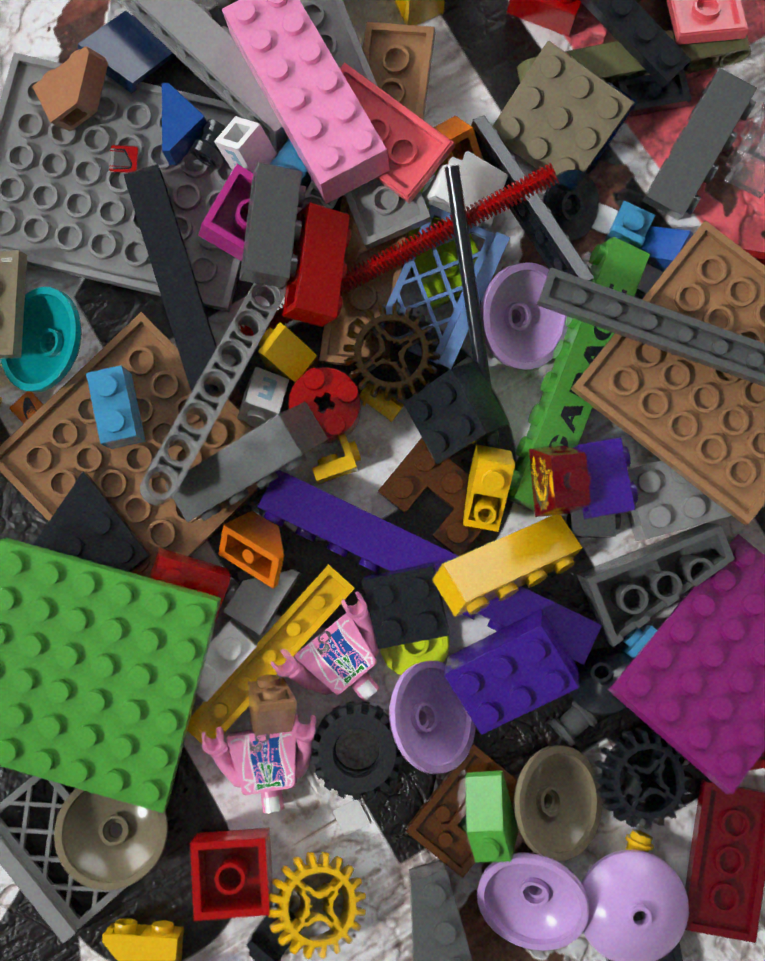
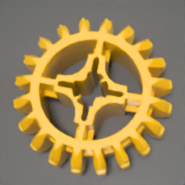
M307 852L306 865H304L301 858L295 856L292 859L295 867L293 872L285 865L280 868L281 872L286 876L284 882L277 878H273L271 882L280 890L278 894H269L270 901L277 903V906L270 909L268 917H279L270 925V929L273 933L283 930L278 938V942L284 946L291 941L289 951L294 955L303 947V956L306 959H311L316 947L318 956L324 959L327 957L328 945L334 953L338 954L341 951L338 942L340 939L347 944H351L353 941L352 937L347 933L350 927L355 931H360L361 925L354 921L355 915L364 916L366 914L365 909L356 906V902L366 899V894L354 892L355 889L360 887L362 881L358 877L349 879L353 874L354 868L351 865H347L341 869L343 863L341 857L335 856L330 863L329 853L321 852L317 863L315 854ZM314 873H328L333 876V879L328 884L324 882L315 889H312L302 880ZM341 888L343 908L338 918L333 911V903L339 895L338 889ZM295 889V892L300 897V907L294 914L296 918L291 922L288 905L291 893ZM305 892L318 899L323 898V901L320 903L323 904L322 910L326 913L327 917L313 909L309 911V908L313 906L310 905L311 899ZM316 921H322L330 928L328 931L314 936L299 933L304 926L309 927Z

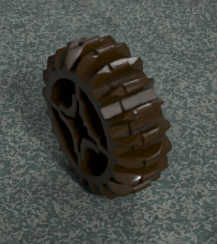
M398 303L393 304L392 314H386L385 305L380 304L378 306L379 317L375 318L373 312L368 309L365 311L366 317L369 320L366 325L358 318L354 320V324L361 331L359 334L350 330L347 332V337L356 342L355 345L346 344L343 346L345 352L354 353V357L345 359L344 364L346 366L357 365L358 369L352 371L349 376L351 379H355L360 375L364 377L358 385L360 390H364L369 383L374 385L370 393L371 397L375 398L378 395L379 388L385 390V401H390L391 390H397L399 400H404L405 393L403 388L409 387L410 392L416 395L418 389L414 384L415 381L418 380L424 386L429 384V380L422 375L423 372L436 373L437 368L429 365L428 360H439L440 354L429 352V348L438 346L440 342L439 339L427 340L426 336L430 335L435 329L433 325L427 326L423 330L420 328V325L426 318L423 314L419 315L415 322L410 319L413 313L412 307L409 306L405 311V315L402 316L398 315ZM399 324L410 329L413 334L401 339H394L382 325ZM373 331L380 348L371 359L363 363V343L369 333ZM382 337L385 338L388 344L393 343V347L395 344L400 347L408 343L398 352V362L402 369L399 368L396 361L390 362V359L386 361L383 358L375 362L382 358V355L386 352L385 342ZM420 343L422 352L421 362L417 370L411 375L405 364L404 355L412 346ZM388 365L393 367L402 381L385 382L375 378L369 372L375 368Z

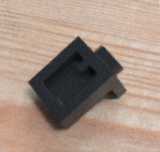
M288 909L289 918L292 922L296 917L294 916V913ZM264 916L251 932L246 947L249 949V955L254 961H280L282 955L289 948L291 941L284 946L278 942V938L283 930L273 933L270 929V925L279 917L271 918Z

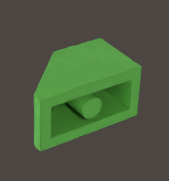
M503 771L467 773L465 777L466 828L475 862H511L519 830Z

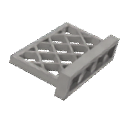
M32 776L0 803V813L9 805L25 806L22 827H8L0 817V865L64 944L77 930L126 887L116 890H97L84 885H73L74 879L70 875L68 884H53L48 877L50 862H60L58 856H51L56 810L63 805V803H58V795L60 794L65 801L71 793L64 784L48 780L54 787L52 802L32 801L33 786L42 779ZM27 791L26 801L17 800ZM31 806L51 807L48 829L28 828ZM13 832L21 833L20 841L13 834ZM27 833L48 834L45 856L30 855L25 849ZM36 861H44L43 870ZM59 890H67L66 899ZM72 891H93L92 907L80 917L71 906ZM99 892H108L98 901Z

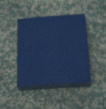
M126 10L78 43V50L87 46L104 56L108 62L106 75L130 93L136 91L137 84L175 56L149 29Z

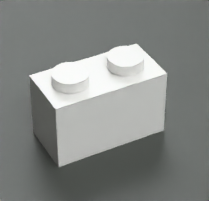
M232 618L209 644L197 694L206 702L249 656L258 643L255 638Z

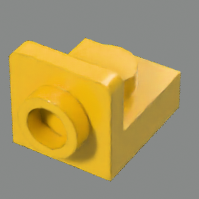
M345 434L339 436L345 456L338 458L337 454H332L317 460L318 466L313 467L312 470L318 485L357 471L355 462L361 461V457L355 440L348 442Z

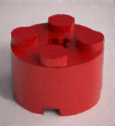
M312 368L298 378L293 385L289 395V409L304 402L308 404L328 438L321 444L339 441V436L345 434L347 437L354 431L361 414L360 396L357 386L345 373L333 368ZM330 400L333 409L327 408L324 413H320L318 403Z

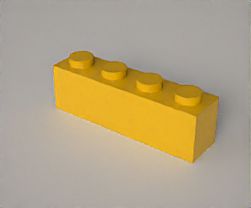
M552 515L443 563L432 580L455 617L467 611L470 615H474L486 608L490 600L497 597L500 601L506 600L519 590L518 587L527 584L528 587H533L542 582L547 577V574L554 570L556 574L568 570L575 564L573 558L583 547L562 516Z

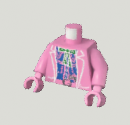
M355 592L358 602L353 606L347 605L345 600L342 599L341 603L346 613L294 656L296 660L288 650L282 649L280 652L287 658L286 662L282 665H276L271 661V665L278 675L282 677L288 676L301 687L324 695L331 694L332 692L339 695L351 686L363 702L371 697L380 687L367 671L377 663L375 657L380 649H378L369 610L361 593Z
M295 715L292 732L255 736L253 729L232 732L226 737L227 743L224 739V729L217 727L216 739H210L206 736L205 732L202 733V748L206 753L212 755L221 772L233 786L241 788L244 795L261 794L263 813L278 812L285 809L282 789L295 787L297 779L306 774L311 763V755L314 750L311 748L315 734L316 716L311 715V722L309 724H302L298 721L299 715Z

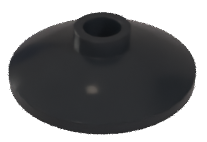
M565 170L556 175L559 183L556 180L555 185L550 182L551 187H547L543 203L550 208L554 219L562 231L569 236L570 240H577L583 237L593 226L598 214L599 196L596 185L588 174L580 170Z
M599 648L590 651L584 665L575 662L579 671V688L571 691L574 701L587 712L596 715H613L627 709L628 707L608 689L633 658L625 652L613 648ZM600 673H609L604 679L597 678V675Z

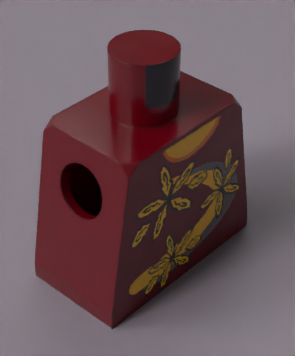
M567 446L529 449L535 517L571 514L590 506L589 485L591 477L588 473L585 452Z

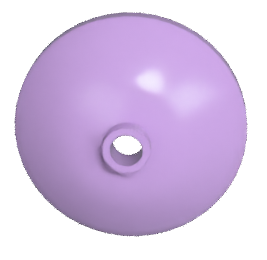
M536 263L513 264L500 271L489 283L480 308L484 338L488 349L501 363L515 369H534L552 360L556 345L561 339H564L568 329L565 326L567 316L537 306L549 269Z
M424 661L409 667L398 679L390 704L391 728L399 750L411 765L431 774L449 772L458 767L465 760L472 747L476 725L444 676L446 664L439 661Z
M621 850L601 858L588 870L581 882L589 901L588 921L583 932L590 944L601 955L612 961H657L675 948L687 926L689 904L681 879L665 861L645 851ZM639 910L644 911L643 919L639 921L633 920L635 912Z
M515 853L511 862H492L485 869L479 881L477 902L484 920L498 935L517 946L532 950L562 948L575 941L586 927L589 915V901L582 883L568 868L551 858L533 853Z

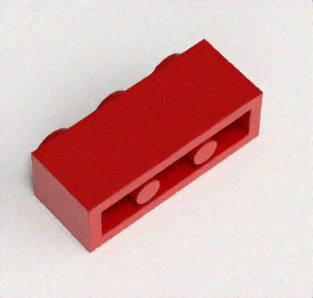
M311 202L297 213L296 220L302 221V227L298 243L293 242L292 255H296L298 261L294 278L289 277L287 280L283 317L322 327L339 316L343 304L340 288L347 272V264L344 262L345 249L351 240V229L348 228L349 214Z

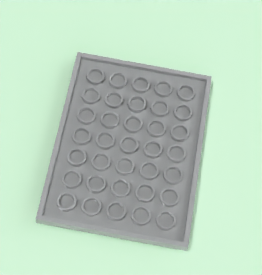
M14 52L0 99V251L20 250L27 254V265L161 296L125 182L124 174L126 173L109 171L110 149L112 145L137 146V170L158 164L161 169L204 306L230 312L242 261L198 236L204 218L232 172L227 161H224L219 170H215L200 162L189 152L177 165H169L162 152V87L144 82L137 84L136 91L130 93L105 75L97 113L71 132L50 123L32 86L43 79L45 73L56 69L62 63ZM178 91L205 116L206 121L213 119L227 127L235 116L239 117L224 101Z

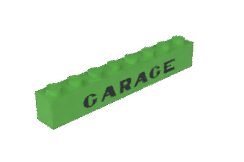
M612 237L602 244H597L589 259V263L592 264L590 268L591 274L594 277L592 282L634 297L650 254L616 237ZM568 316L565 321V326L568 327L565 337L558 342L553 352V358L556 359L553 368L545 375L541 384L543 394L540 402L530 412L528 422L531 425L527 436H524L517 446L516 455L519 457L514 468L507 500L533 511L534 501L529 449L555 446L574 448L579 445L592 406L574 393L571 388L615 334Z

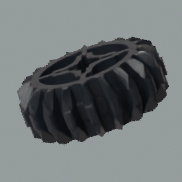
M636 727L634 734L630 730H622V740L615 736L610 737L613 748L611 750L605 747L600 748L602 754L606 755L604 762L601 760L595 762V766L602 769V773L593 776L595 782L602 784L595 792L597 796L605 799L602 804L603 807L609 812L613 811L615 819L620 822L625 820L626 824L631 827H637L640 824L645 829H651L652 822L658 826H665L664 815L671 819L677 818L674 807L676 805L681 808L686 807L685 802L681 800L682 794L692 793L691 789L685 786V781H689L694 777L691 773L684 771L691 762L685 757H680L682 754L652 728L647 732L645 728ZM649 749L647 754H642L638 760L634 762L628 760L636 752ZM665 768V780H664V782H663V780H662V772H663V769ZM634 769L646 774V779L649 780L652 783V785L644 781L642 782L640 780V776L634 772ZM621 771L625 776V781L622 788H620ZM658 794L651 801L637 805L639 801L643 802L648 795Z

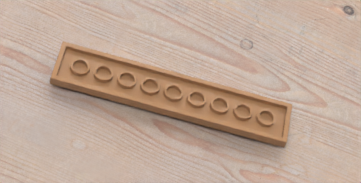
M366 22L363 51L378 87L424 120L435 28L431 26ZM345 194L342 195L340 212L350 215L348 228L351 229V240L345 249L344 262L347 264V269L350 272V267L355 270L354 265L359 268L358 263L363 266L362 261L367 264L366 259L371 262L370 257L375 259L374 254L379 257L378 252L383 255L382 250L387 253L386 248L391 251L390 246L395 249L393 244L399 247L397 242L403 245L401 240H404L407 243L405 238H408V232L367 250ZM402 262L400 266L397 264L396 268L393 266L392 270L389 268L388 272L385 270L384 274L381 272L380 276L377 274V278L373 277V280L370 279L369 282L366 281L365 284L362 283L361 286L358 285L353 290L350 288L349 292L346 290V294L342 293L343 304L339 316L324 325L319 359L321 363L346 366L344 360L354 357V353H348L343 350L344 345H355L356 342L347 337V332L350 330L358 334L361 330L356 327L354 320L358 318L366 325L369 320L366 317L365 311L368 309L373 312L375 318L380 316L378 306L384 304L386 307L404 267ZM396 324L385 325L384 329L389 335H395ZM373 331L369 333L363 343V363L371 359L380 348L377 338L373 336ZM384 341L386 352L382 355V358L375 362L383 358L386 361L390 359L391 362L393 350L391 343L388 344L387 341ZM384 365L375 369L390 371V366Z

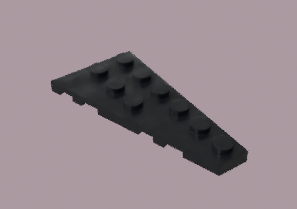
M84 471L33 544L34 546L127 572H132L152 556L92 478Z

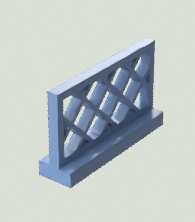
M433 205L430 206L428 211L432 220L434 217L444 219L445 221L446 217L451 220V213ZM431 222L421 226L419 232L422 234V229L426 232L425 228L429 229ZM473 224V228L469 226V234L472 233L485 239L480 252L472 254L473 259H476L474 270L479 304H481L484 293L495 273L510 237L499 232L496 234ZM453 235L452 239L449 237L448 241H446L445 239L444 243H442L441 241L440 245L451 242L453 240L455 241V236ZM433 246L431 250L438 268L419 275L414 262L416 257L413 256V259L409 258V261L405 262L388 300L386 314H392L393 304L398 300L400 306L398 315H405V311L409 306L404 307L400 296L403 286L417 281L424 300L412 304L410 307L415 309L426 305L433 323L430 325H433L440 342L435 351L440 354V359L428 361L448 371L452 368L469 329L462 286L451 289L445 270L458 266L459 262L457 260L443 266L437 249ZM412 268L415 277L406 280ZM440 273L447 291L428 298L421 279ZM462 291L458 299V302L456 303L453 294ZM449 296L454 311L451 317L437 322L430 303ZM448 323L442 335L439 326ZM408 329L409 333L401 335L399 337H394L392 335L390 336L394 339H401L413 334V332L410 329ZM408 343L403 344L399 348L402 349V347L407 345ZM418 343L408 350V352L414 355L422 356Z

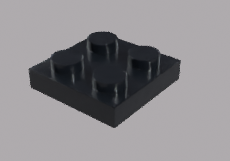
M434 563L363 577L362 584L378 649L449 636L450 630L442 596L432 580L436 575Z

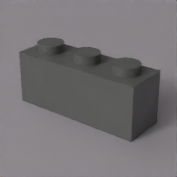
M260 162L257 163L251 183L240 272L241 281L283 288L289 277L294 278L298 257L292 255L293 242L298 243L302 227V221L296 220L297 207L302 208L306 192V186L300 185L302 171Z

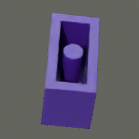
M622 438L575 446L574 449L585 452L588 473L591 477L589 485L591 502L590 506L582 509L584 520L635 510L634 503L638 501V493L635 483L633 481L630 482L627 467L631 465V457L628 447L622 444Z

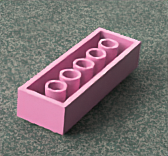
M238 0L222 9L233 40L326 204L390 171L385 145L300 0Z

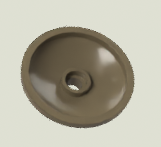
M548 746L536 752L521 771L515 792V815L523 839L536 854L555 861L573 859L590 845L598 830L602 813V798L597 796L595 792L600 788V784L595 782L593 776L597 775L595 769L581 752L568 746Z
M76 788L63 803L55 824L54 841L59 861L66 872L84 886L97 890H116L129 886L147 875L163 853L168 834L166 810L164 813H160ZM115 823H119L122 826V834L117 838L111 834V827Z

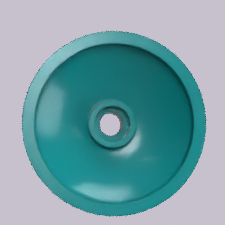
M51 287L36 288L25 294L21 358L1 359L7 378L17 388L29 392L49 390L57 385L73 367L80 350L82 328L77 307L67 294Z

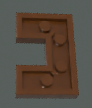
M423 438L418 441L378 490L379 494L404 514L426 487L447 503L453 510L432 537L458 556H461L483 530L463 525L469 475L450 459L436 464Z
M474 743L465 760L447 774L405 828L409 835L462 879L475 864L467 831L458 825L466 815V774L470 772L503 771L513 812H515V792L518 779Z

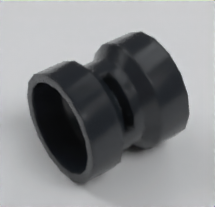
M209 119L202 129L203 136L201 139H196L189 150L200 162L212 169L219 170L225 158L214 141L226 126L218 121Z

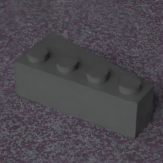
M719 68L701 94L702 97L687 119V126L683 128L670 150L671 154L662 164L642 201L676 220L682 218L685 213L691 215L701 199V196L696 194L703 182L709 184L719 168V165L714 163L721 151L727 153L738 135L733 129L739 119L745 121L753 110L756 101L751 98L757 87Z
M306 402L278 414L189 469L172 498L187 522L199 515L205 521L222 511L219 503L228 499L232 505L249 495L250 493L246 487L256 482L258 487L261 488L278 478L275 470L285 465L287 470L290 471L307 461L308 459L304 453L328 438Z
M704 523L579 573L577 576L595 622L602 625L599 631L602 640L614 647L624 640L623 637L635 628L639 629L649 622L650 617L666 606H671L680 599L679 596L693 586L697 587L733 561L734 556L722 525Z
M438 860L409 869L413 961H473L445 864Z

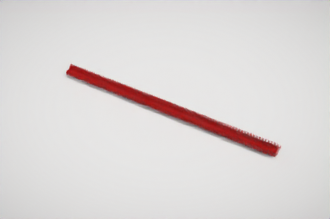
M549 163V166L545 165V168L541 167V171L539 169L536 172L533 171V176L528 174V177L524 176V180L520 178V182L518 180L515 181L516 184L512 182V187L507 185L508 189L503 187V190L499 189V193L495 191V195L491 193V197L487 195V200L483 197V202L478 200L479 205L477 202H474L475 207L473 204H470L471 209L466 206L467 223L470 228H473V224L477 226V222L481 224V220L485 222V217L489 220V215L492 218L493 213L496 216L497 210L501 213V208L505 211V206L509 209V204L514 207L513 202L518 205L517 199L521 203V197L525 201V195L530 198V193L532 196H534V191L536 194L539 193L538 189L543 192L542 186L546 190V184L550 188V182L555 185V180L559 183L551 163ZM450 215L451 220L446 217V221L441 219L442 223L437 221L439 226L434 223L435 228L430 225L431 230L426 227V232L422 229V234L419 231L417 232L418 236L413 234L415 239L409 236L411 241L405 238L407 243L401 240L403 245L397 242L399 247L393 244L395 249L390 246L391 251L386 248L387 253L382 250L383 255L378 252L379 257L374 254L375 259L370 257L371 262L366 259L367 264L362 261L363 266L358 263L359 268L354 265L355 270L350 267L351 272L347 269L348 274H346L341 283L340 296H342V293L346 294V290L349 292L350 288L353 290L354 287L357 288L358 285L361 286L362 283L365 284L366 281L373 280V277L377 278V274L380 276L381 272L384 274L385 270L388 272L389 268L392 270L393 266L396 268L397 264L400 266L401 262L404 264L405 260L408 262L409 258L413 259V256L416 257L417 254L420 255L421 252L424 253L425 250L428 251L429 248L436 247L437 243L440 245L441 241L444 243L445 239L446 241L449 240V237L452 239L454 235L452 215ZM281 303L282 308L278 307L279 310L274 314L266 331L269 328L275 329L279 322L285 325V322L288 324L289 321H293L291 318L282 316L283 303ZM240 325L241 329L239 330L246 336L254 335L249 326L244 325L245 327Z

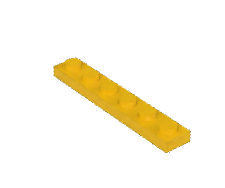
M328 564L260 639L256 648L207 702L204 701L190 717L187 731L201 744L203 732L210 739L217 738V727H222L225 733L249 707L248 682L257 681V678L263 675H278L272 667L271 661L276 665H282L286 662L287 658L280 652L282 649L288 650L294 657L341 605L342 599L345 600L355 587Z

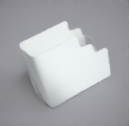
M467 151L464 154L463 160L451 157L448 164L440 166L437 175H432L425 184L422 196L427 207L430 208L433 205L451 213L444 167L459 165L465 209L466 206L471 209L470 204H473L475 207L474 202H477L479 205L478 200L483 202V197L487 200V195L491 197V193L495 195V191L499 193V189L503 190L508 175ZM493 213L492 218L489 215V220L485 217V222L481 220V224L477 222V226L481 228L490 227L495 214Z

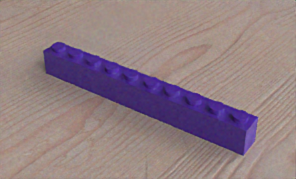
M279 469L275 471L278 478L269 483L258 505L260 509L266 511L263 516L265 519L281 527L285 521L297 526L295 534L312 542L315 541L316 537L329 542L328 550L345 558L348 552L361 557L359 565L378 573L380 567L387 571H395L434 563L437 573L443 563L459 557ZM522 586L518 587L519 590L506 600L500 601L497 597L488 601L489 605L476 613L489 619L487 627L499 631L542 609L573 661L583 665L602 626ZM468 611L462 614L473 620L476 617V614L470 615Z

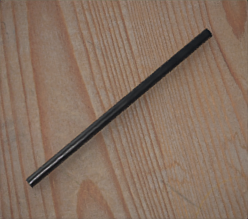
M459 165L444 167L473 362H476L492 391ZM498 431L485 439L486 446L501 449Z

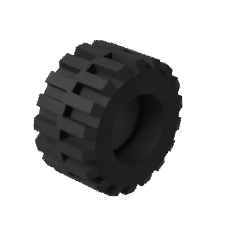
M354 701L347 702L346 705H338L321 720L312 740L311 748L314 750L311 760L312 765L314 764L316 768L315 774L318 779H323L325 782L324 787L329 791L332 789L338 792L337 796L342 798L350 795L353 796V800H361V796L368 795L369 798L375 797L376 792L381 789L384 792L390 787V781L392 779L395 780L398 776L399 767L403 762V755L393 736L390 714L387 715L384 709L378 705L376 707L370 705V702L354 703ZM351 729H364L372 733L379 744V754L376 761L363 769H353L344 765L336 754L337 741L344 732Z

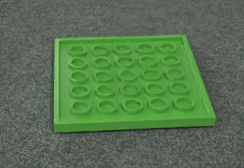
M1 539L0 766L164 813L168 807L221 598L13 539Z

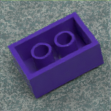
M542 609L448 656L444 671L445 678L481 735L579 688L578 667Z

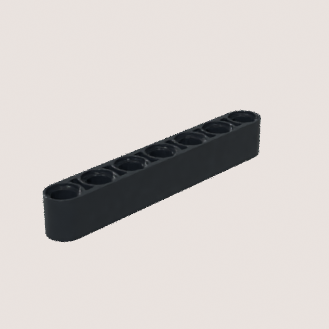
M155 164L126 173L124 178L192 392L216 351L217 344L165 180L159 165ZM213 384L204 385V390L209 396L214 397L221 394L217 386Z

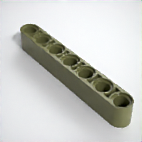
M665 31L676 43L674 31ZM747 35L745 39L678 45L691 59L684 67L686 74L736 64L751 55ZM619 41L565 51L614 88L618 80L649 75ZM537 57L527 59L518 65L517 72L520 83Z

